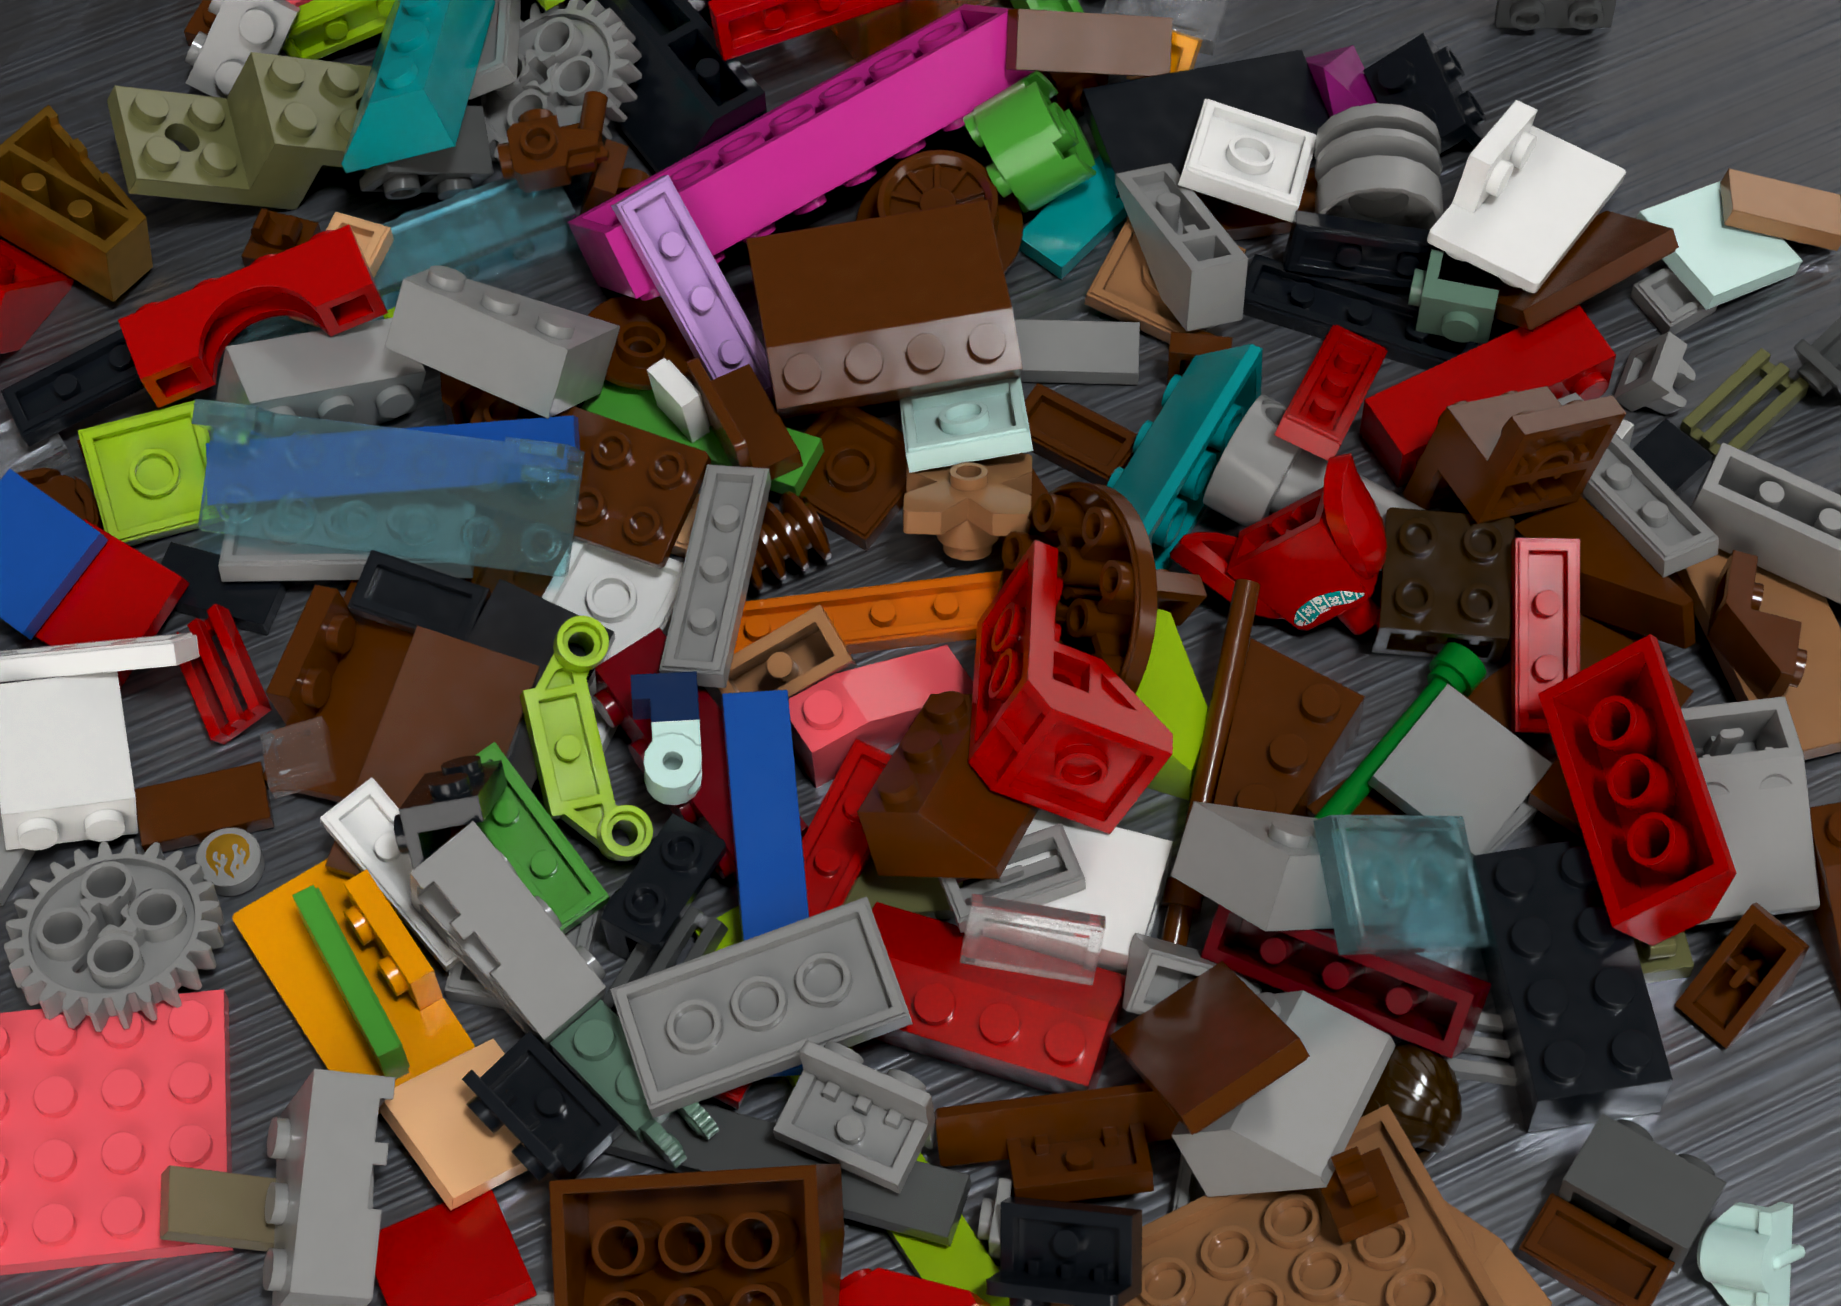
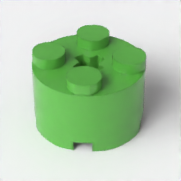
M1037 70L974 107L972 112L963 117L965 126L972 139L979 147L985 146L993 160V163L986 166V169L997 191L1004 198L1014 193L1020 209L1024 213L1030 210L1036 211L1094 177L1097 173L1091 168L1096 165L1094 156L1070 109L1063 111L1056 102L1051 103L1049 99L1057 95L1058 91L1048 78Z

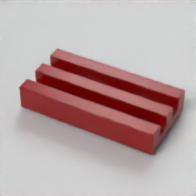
M214 604L206 610L209 618L205 621L195 618L187 624L190 632L193 635H197L200 657L180 664V668L210 739L225 745L269 713L272 707L229 609ZM216 634L248 706L244 711L233 689L234 682L229 670L223 666L211 638Z

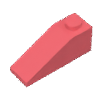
M948 645L835 673L789 698L794 756L815 788H818L836 777L856 738L885 751L902 741L930 694H939L947 691L973 694V681Z

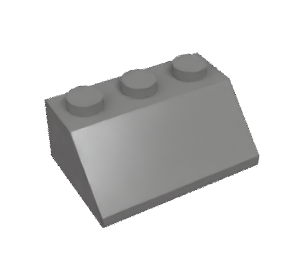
M1304 990L1276 994L1270 992L1256 994L1301 1039L1310 1056L1306 1061L1198 1133L1192 1135L1180 1121L1177 1123L1172 1137L1207 1197L1326 1188L1335 1171L1331 1157L1344 1152L1396 1047L1392 1037Z

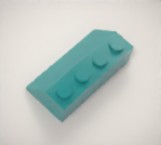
M395 0L381 35L341 163L346 173L456 146L496 3L495 0Z
M1248 344L1196 355L1183 376L1175 374L1171 378L1162 398L1161 412L1154 422L1147 420L1142 425L1134 442V455L1125 469L1117 467L1107 483L1108 487L1121 493L1139 514L1149 536L1156 569L1169 570L1174 560L1171 559L1170 552L1184 535L1192 532L1207 506L1203 504V498L1212 474L1240 422L1256 399L1261 396L1263 348Z

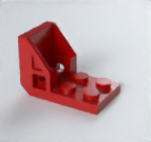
M1034 540L977 622L968 763L991 791L1111 834L1173 754V734L1103 659L1059 643L1061 625L1055 623L1056 606L1063 590V579L1057 577L1058 548Z

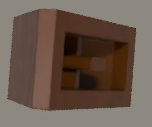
M1757 902L1753 903L1681 995L1675 1006L1727 1049L1792 986L1809 949V945Z

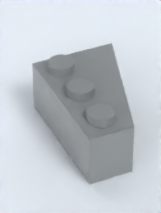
M1194 801L1171 876L1265 932L1396 926L1420 852L1397 840V830L1374 820L1362 819L1359 821V824Z
M314 1068L279 1117L272 1118L267 1136V1155L269 1158L276 1159V1182H271L268 1187L265 1200V1221L267 1224H275L274 1248L268 1249L263 1265V1287L265 1290L272 1291V1306H367L372 1301L382 1210L373 1209L374 1165H387L389 1143L375 1142L378 1110L385 1100H393L396 1077Z

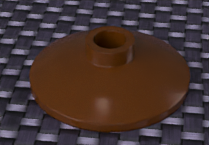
M622 295L606 300L588 314L590 317L620 326L605 377L609 382L631 389L651 390L652 386L647 369L663 358L667 361L670 360L685 377L689 375L686 362L695 357L661 297L642 301L640 297L635 299Z

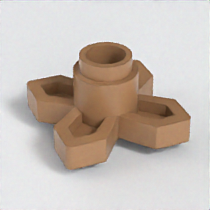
M1013 454L985 459L978 463L964 462L909 473L907 463V492L904 493L903 505L904 533L937 535L938 540L943 544L944 553L951 558L963 561H974L989 556L992 553L993 544L998 540L999 536H1007L1012 531L1031 533V522L1028 516L1031 511L1032 498L1030 496L1032 494V455Z

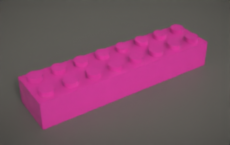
M964 4L567 222L597 285L635 299L640 297L642 301L660 296L611 205L661 176L669 175L718 264L725 258L723 250L741 240L746 243L747 238L770 235L776 230L774 222L793 212L794 215L808 213L823 205L827 201L825 193L841 184H844L845 187H851L873 177L877 173L875 165L892 156L894 159H901L920 151L927 144L924 138L936 131L943 129V131L947 132L965 126L963 117L972 112L974 107L1035 72L1006 70L1008 9L1011 8Z

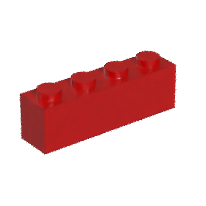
M1578 304L1533 330L1519 327L1364 399L1360 434L1398 488L1409 482L1416 468V462L1423 454L1438 425V419L1447 406H1451L1459 401L1471 402L1500 396L1509 391L1520 392L1548 386L1557 400L1575 392L1584 401L1600 398L1609 387L1616 354Z

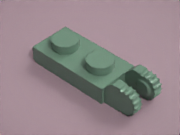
M601 999L550 1042L557 1057L639 1142L645 1139L673 1168L676 1169L687 1159L680 1142L661 1126L675 1111L685 1119L686 1123L697 1135H701L706 1140H709L719 1131V1127L713 1118L698 1102L653 1118L642 1090L620 1018Z

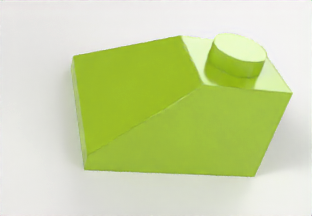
M1158 609L1151 654L1136 695L1173 734V754L1147 788L1190 800L1208 707L1171 612Z

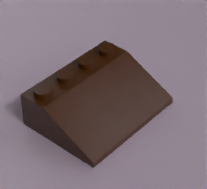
M988 200L746 239L774 407L781 420L850 407L897 401L910 396L1019 378L1023 366L1013 309Z
M815 1164L549 1181L555 1306L839 1305L845 1236L841 1164Z

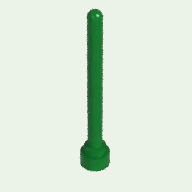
M1455 642L1446 643L1429 664L1430 673L1427 675L1429 684L1314 818L1345 822L1372 791L1373 788L1368 785L1372 776L1445 686L1449 684L1462 695L1468 697L1484 680L1487 672L1478 656L1461 644Z

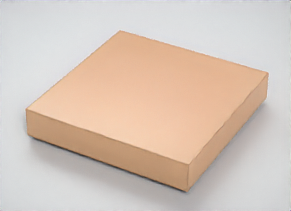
M494 1038L394 1088L393 1100H385L379 1108L382 1116L450 1211L528 1171L511 1152L520 1143L512 1132L503 1125L494 1134L466 1105L475 1094L462 1078L471 1069L481 1077L505 1054Z

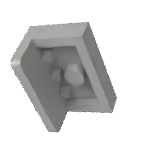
M212 0L208 11L217 16L208 35L199 31L189 48L184 62L193 66L186 84L212 97L227 98L251 52L280 55L301 8L286 0Z

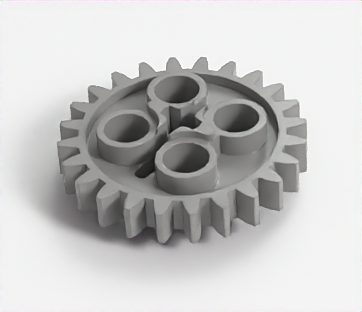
M570 0L567 6L561 2L549 9L548 12H544L534 3L531 5L530 19L525 22L520 19L517 81L468 100L472 106L483 107L490 154L494 162L498 161L500 163L497 144L508 142L507 130L514 123H518L519 116L531 109L541 108L551 111L553 115H557L560 127L577 124L580 122L584 94L589 91H598L608 97L602 139L611 140L613 138L610 130L607 128L611 120L617 122L626 121L627 116L619 107L621 103L637 99V95L627 84L642 78V73L633 65L642 55L632 44L636 37L611 8L605 9L597 0H591L588 4L583 0Z
M128 839L122 852L119 854H112L106 841L101 842L98 849V857L90 860L80 849L75 850V866L67 869L56 862L51 863L50 868L54 879L50 883L37 879H32L29 882L35 899L15 900L14 905L19 918L6 921L5 926L11 941L4 944V949L10 962L9 968L17 988H22L26 1001L30 1006L38 1003L41 1004L45 1018L51 1020L63 1012L69 1028L72 1029L78 1026L86 1015L91 1017L96 1032L103 1030L110 1016H118L122 1027L129 1029L133 1013L140 1010L151 1021L157 1020L156 1004L164 1000L177 1008L182 1005L177 991L181 986L200 990L202 983L197 969H215L217 964L212 949L224 946L220 926L225 924V920L213 882L204 881V873L199 863L187 867L184 854L180 850L165 859L161 845L158 842H154L144 854H138L134 839Z

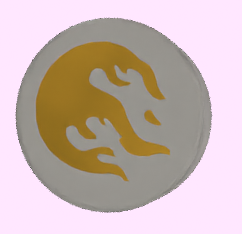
M223 828L211 833L202 841L196 853V864L199 863L202 867L204 881H212L216 893L222 896H236L249 891L259 882L265 868V860L259 843L252 834L239 828Z

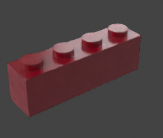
M660 627L595 667L597 693L592 695L593 702L602 718L611 728L620 724L630 737L632 743L628 745L629 751L643 773L645 751L652 742L651 719L633 720L631 675L660 673L659 668L667 638ZM698 686L702 753L701 788L696 796L687 803L668 806L676 816L725 841L727 852L716 867L715 872L723 879L731 875L737 883L722 711L704 686ZM800 816L801 836L803 839L808 826Z
M1220 904L1218 905L1201 958L1216 964L1223 961L1231 970L1285 992L1304 990L1379 1030L1451 1059L1470 1046L1491 987V983L1352 928L1265 932Z

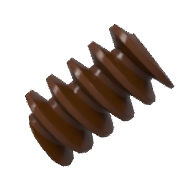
M791 491L783 493L780 496V511L771 502L767 501L749 582L757 591L764 589L762 570L766 568L780 582L786 579L785 560L791 558L802 571L809 569L807 550L814 548L825 561L832 558L829 540L823 524L807 497L803 496L801 500Z

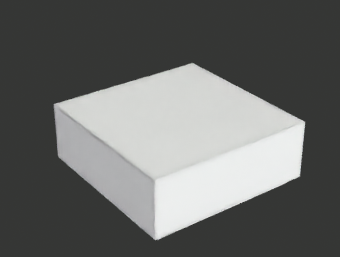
M665 358L649 367L647 373L657 406L692 443L710 432V424L701 393L670 360L667 361Z

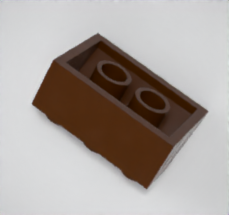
M957 691L930 694L857 811L878 876L1000 879L1039 808L991 791L968 763L973 694H961Z

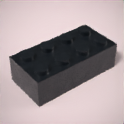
M1578 839L1474 855L1465 893L1488 982L1491 983L1490 990L1496 1013L1502 1019L1504 1027L1502 1036L1503 1040H1507L1510 1050L1509 1063L1510 1066H1514L1517 1078L1515 1086L1527 1133L1597 1122L1602 1113L1612 1119L1660 1112L1673 1081L1634 939L1632 936L1612 928L1585 840Z

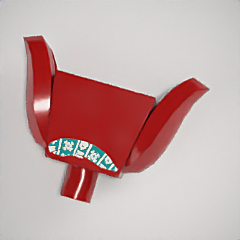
M1352 453L1329 457L1324 475V487L1241 530L1238 537L1217 532L1186 534L1172 549L1170 557L1190 573L1200 575L1205 584L1230 602L1235 580L1246 579L1259 583L1261 587L1255 615L1272 619H1286L1297 629L1307 631L1337 616L1354 635H1359L1369 630L1375 624L1380 607L1372 600L1371 596L1374 592L1379 571L1386 561L1387 541L1379 510L1357 472Z

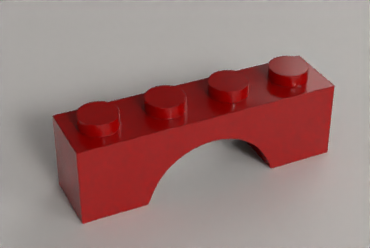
M346 225L336 230L317 233L309 241L281 253L259 257L251 265L220 278L203 280L193 289L162 302L156 301L145 304L135 313L118 319L139 378L157 407L160 408L216 385L218 364L225 347L243 329L260 320L277 316L299 317L316 324L331 337L385 315L388 312L363 251L350 225Z

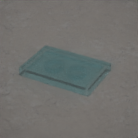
M1329 815L1313 821L1339 955L1464 952L1488 946V938L1463 816Z

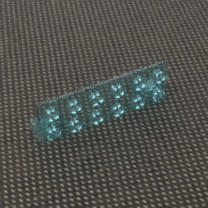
M195 399L192 424L211 430L198 527L202 531L368 553L371 550H375L391 556L556 577L568 575L585 452L569 444L506 437L505 441L278 414L258 406Z

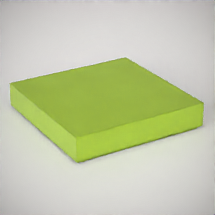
M199 399L77 430L104 531L129 546H134L227 521L229 506L214 507L209 505L206 443H211Z

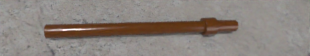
M1235 580L1183 834L1194 801L1214 804L1261 587L1259 583L1251 580ZM1174 877L1166 879L1161 903L1162 906L1167 908L1161 940L1187 947L1193 913L1201 912L1204 895Z

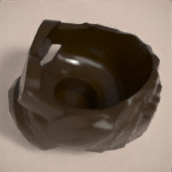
M1405 1041L1395 1044L1396 1047L1361 1117L1388 1104L1413 1148L1425 1149L1418 1155L1423 1165H1425L1435 1154L1442 1152L1455 1135L1462 1119V1098L1455 1072L1445 1058L1439 1053Z

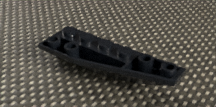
M565 0L563 3L567 6L570 0ZM583 0V1H584L586 4H588L591 0ZM597 0L605 9L611 8L636 37L632 44L639 50L642 57L633 65L642 73V78L627 85L637 95V99L621 103L619 109L627 116L625 122H615L656 173L767 113L763 89L736 57L726 61L723 60L716 46L713 29L687 0Z

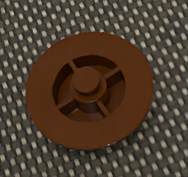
M948 150L924 151L900 161L870 188L860 205L856 221L988 200L1004 274L1015 261L1023 238L1022 213L1014 193L1004 198L992 183L986 167L969 156Z

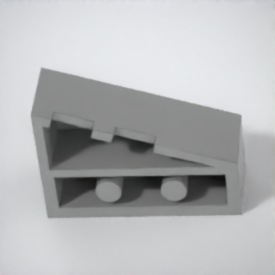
M436 265L403 278L385 348L549 419L601 393L620 326L467 279L458 270Z
M392 318L365 322L331 337L324 330L226 346L211 425L218 442L364 431L416 411L426 374L425 368L422 363L385 348Z
M474 821L410 872L411 905L524 1033L527 1034L530 1031L547 1049L551 1047V1041L600 999L604 1001L606 986L601 980L606 976V973L600 963L582 945L575 949L560 930L562 924L554 911L539 896L534 897L518 877L511 863L493 846Z

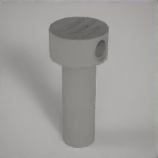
M1262 394L1247 411L1225 448L1206 488L1203 504L1247 528L1324 487V475L1328 461L1274 435L1288 407ZM1359 474L1379 510L1384 528L1385 516L1389 508L1425 510Z

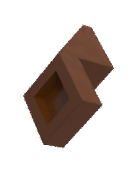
M1733 550L1715 582L1707 637L1730 666L1734 668L1757 699L1782 697L1788 686L1798 687L1804 674L1807 650L1798 648L1802 622L1759 611L1764 585L1755 582L1758 556Z

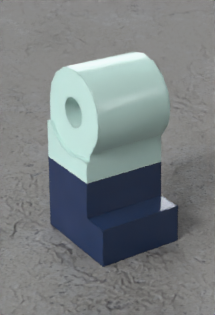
M697 671L631 675L633 720L651 719L652 742L645 751L643 762L647 791L655 800L662 804L675 806L687 803L696 796L702 782Z

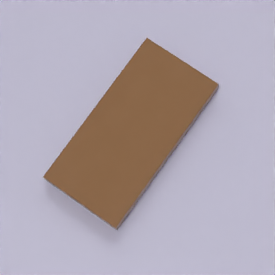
M1718 548V555L1682 569L1677 573L1687 595L1694 601L1696 617L1736 701L1758 700L1707 637L1715 582L1731 555ZM1757 566L1755 582L1764 585L1759 611L1802 622L1798 648L1807 650L1804 674L1798 687L1788 686L1783 696H1785L1804 754V760L1841 752V628L1826 597Z

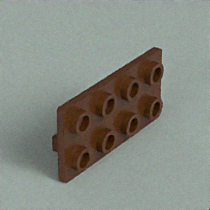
M484 391L469 423L545 417ZM573 406L553 417L572 415L578 417L582 480L445 490L450 495L653 567L663 568L669 559L704 480L707 464H711V458L703 450Z
M351 580L344 598L338 589L314 585L265 692L286 724L264 771V780L270 787L337 802L342 801L355 789L414 635L352 614L348 604L358 580Z

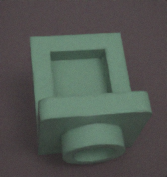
M1432 249L1427 271L1415 269L1408 305L1419 307L1415 331L1444 336L1455 342L1487 343L1489 341L1499 290L1439 279L1444 251Z

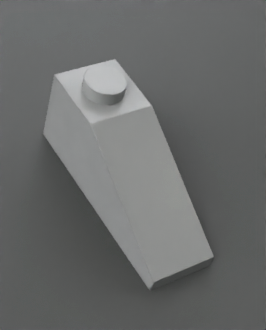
M1171 163L1117 173L1115 185L1159 295L1186 332L1197 329H1210L1216 325L1242 320L1248 258L1196 193L1191 189L1178 185L1181 175Z

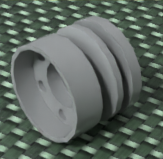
M1383 103L1355 106L1331 116L1318 129L1314 143V156L1316 159L1315 178L1318 183L1315 193V213L1430 230L1443 215V190L1439 181L1442 172V163L1439 157L1441 153V138L1436 124L1417 110L1403 105Z

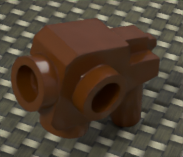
M598 91L586 92L584 94L580 122L562 127L559 126L557 115H553L547 109H531L521 114L518 118V123L512 124L507 130L508 142L497 144L504 180L516 178L519 189L526 193L569 185L571 184L572 175L596 171L597 164H601L609 159V151L604 147L602 141L608 97Z

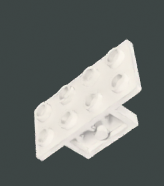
M1516 100L1470 153L1454 200L1430 229L1427 242L1445 251L1456 260L1466 261L1499 277L1509 286L1521 288L1530 293H1536L1622 184L1626 170L1533 126L1532 124L1538 110Z

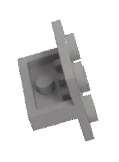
M805 1041L799 1053L803 1072L773 1129L775 1139L831 1164H841L842 1169L900 1194L923 1146L932 1149L937 1140L932 1097L929 1093L925 1092L926 1086L914 1076L897 1069H889L886 1075L863 1065V1058L858 1053L839 1043L827 1042L825 1047H822L813 1042Z

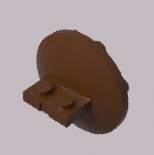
M1071 482L1061 485L1049 493L1041 494L1036 500L1028 516L1031 522V533L1012 531L1006 536L1002 547L1004 567L998 592L1034 540L1058 548L1057 577L1063 579V590L1056 606L1055 623L1061 625L1059 643L1103 659L1136 694L1151 654L1157 610L1161 609L1171 612L1176 627L1181 626L1207 597L1200 575L1156 569L1151 543L1145 526L1135 508L1121 493L1111 487L1093 483Z

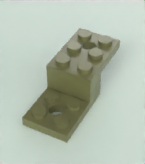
M251 52L227 98L114 85L107 99V104L128 193L297 210L322 165L343 167L341 163L371 66ZM170 139L184 144L189 149V152L181 151L177 144Z

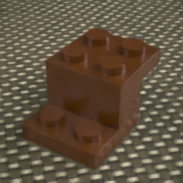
M1548 386L1520 392L1509 391L1500 396L1471 402H1456L1451 406H1447L1440 415L1438 425L1423 454L1417 460L1416 468L1403 495L1408 501L1425 510L1462 502L1477 524L1576 502L1618 430L1626 412L1613 395L1586 401L1574 400L1561 405Z

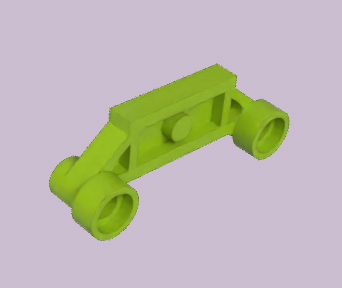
M575 616L568 619L560 627L554 638V653L535 688L523 690L520 694V700L547 813L552 820L562 819L594 844L608 860L629 861L637 858L649 846L653 837V826L649 816L642 809L633 805L618 806L615 804L586 679L589 671L595 668L606 655L609 647V637L605 627L598 620L589 616ZM568 644H579L584 648L586 656L579 657L574 655L570 651ZM617 829L625 832L629 838V845L622 846L616 843L612 837V830Z

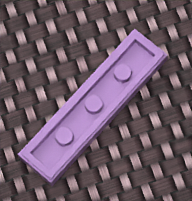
M669 175L661 176L611 205L695 358H699L710 380L712 381L750 364L770 400L773 399L765 350Z

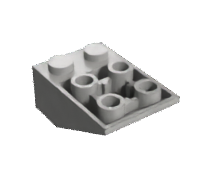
M1785 696L1682 708L1681 711L1737 873L1711 918L1697 925L1739 920L1749 907L1756 902L1772 915L1818 909L1820 898L1805 760Z

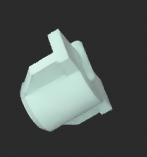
M1738 1202L1703 1231L1697 1248L1699 1270L1705 1280L1713 1284L1729 1306H1789L1791 1263L1802 1259L1806 1253L1803 1246L1792 1244L1793 1204L1778 1202L1772 1206L1764 1207Z

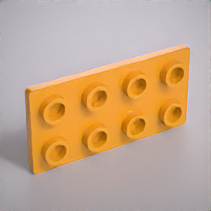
M326 859L233 914L232 920L327 1070L384 1076L306 930L292 895L314 885L315 889H320L402 1043L410 1067L408 1068L409 1073L395 1080V1087L475 1048L474 1043L443 998L433 968L367 869L349 878L327 870L325 866Z

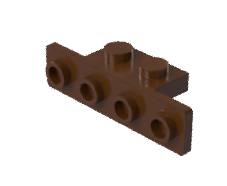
M1147 1083L942 1107L934 1112L939 1160L942 1166L947 1167L1009 1159L1015 1197L1064 1202L1154 1191L1153 1170L1147 1142L1173 1139L1172 1133L1179 1122L1178 1118Z

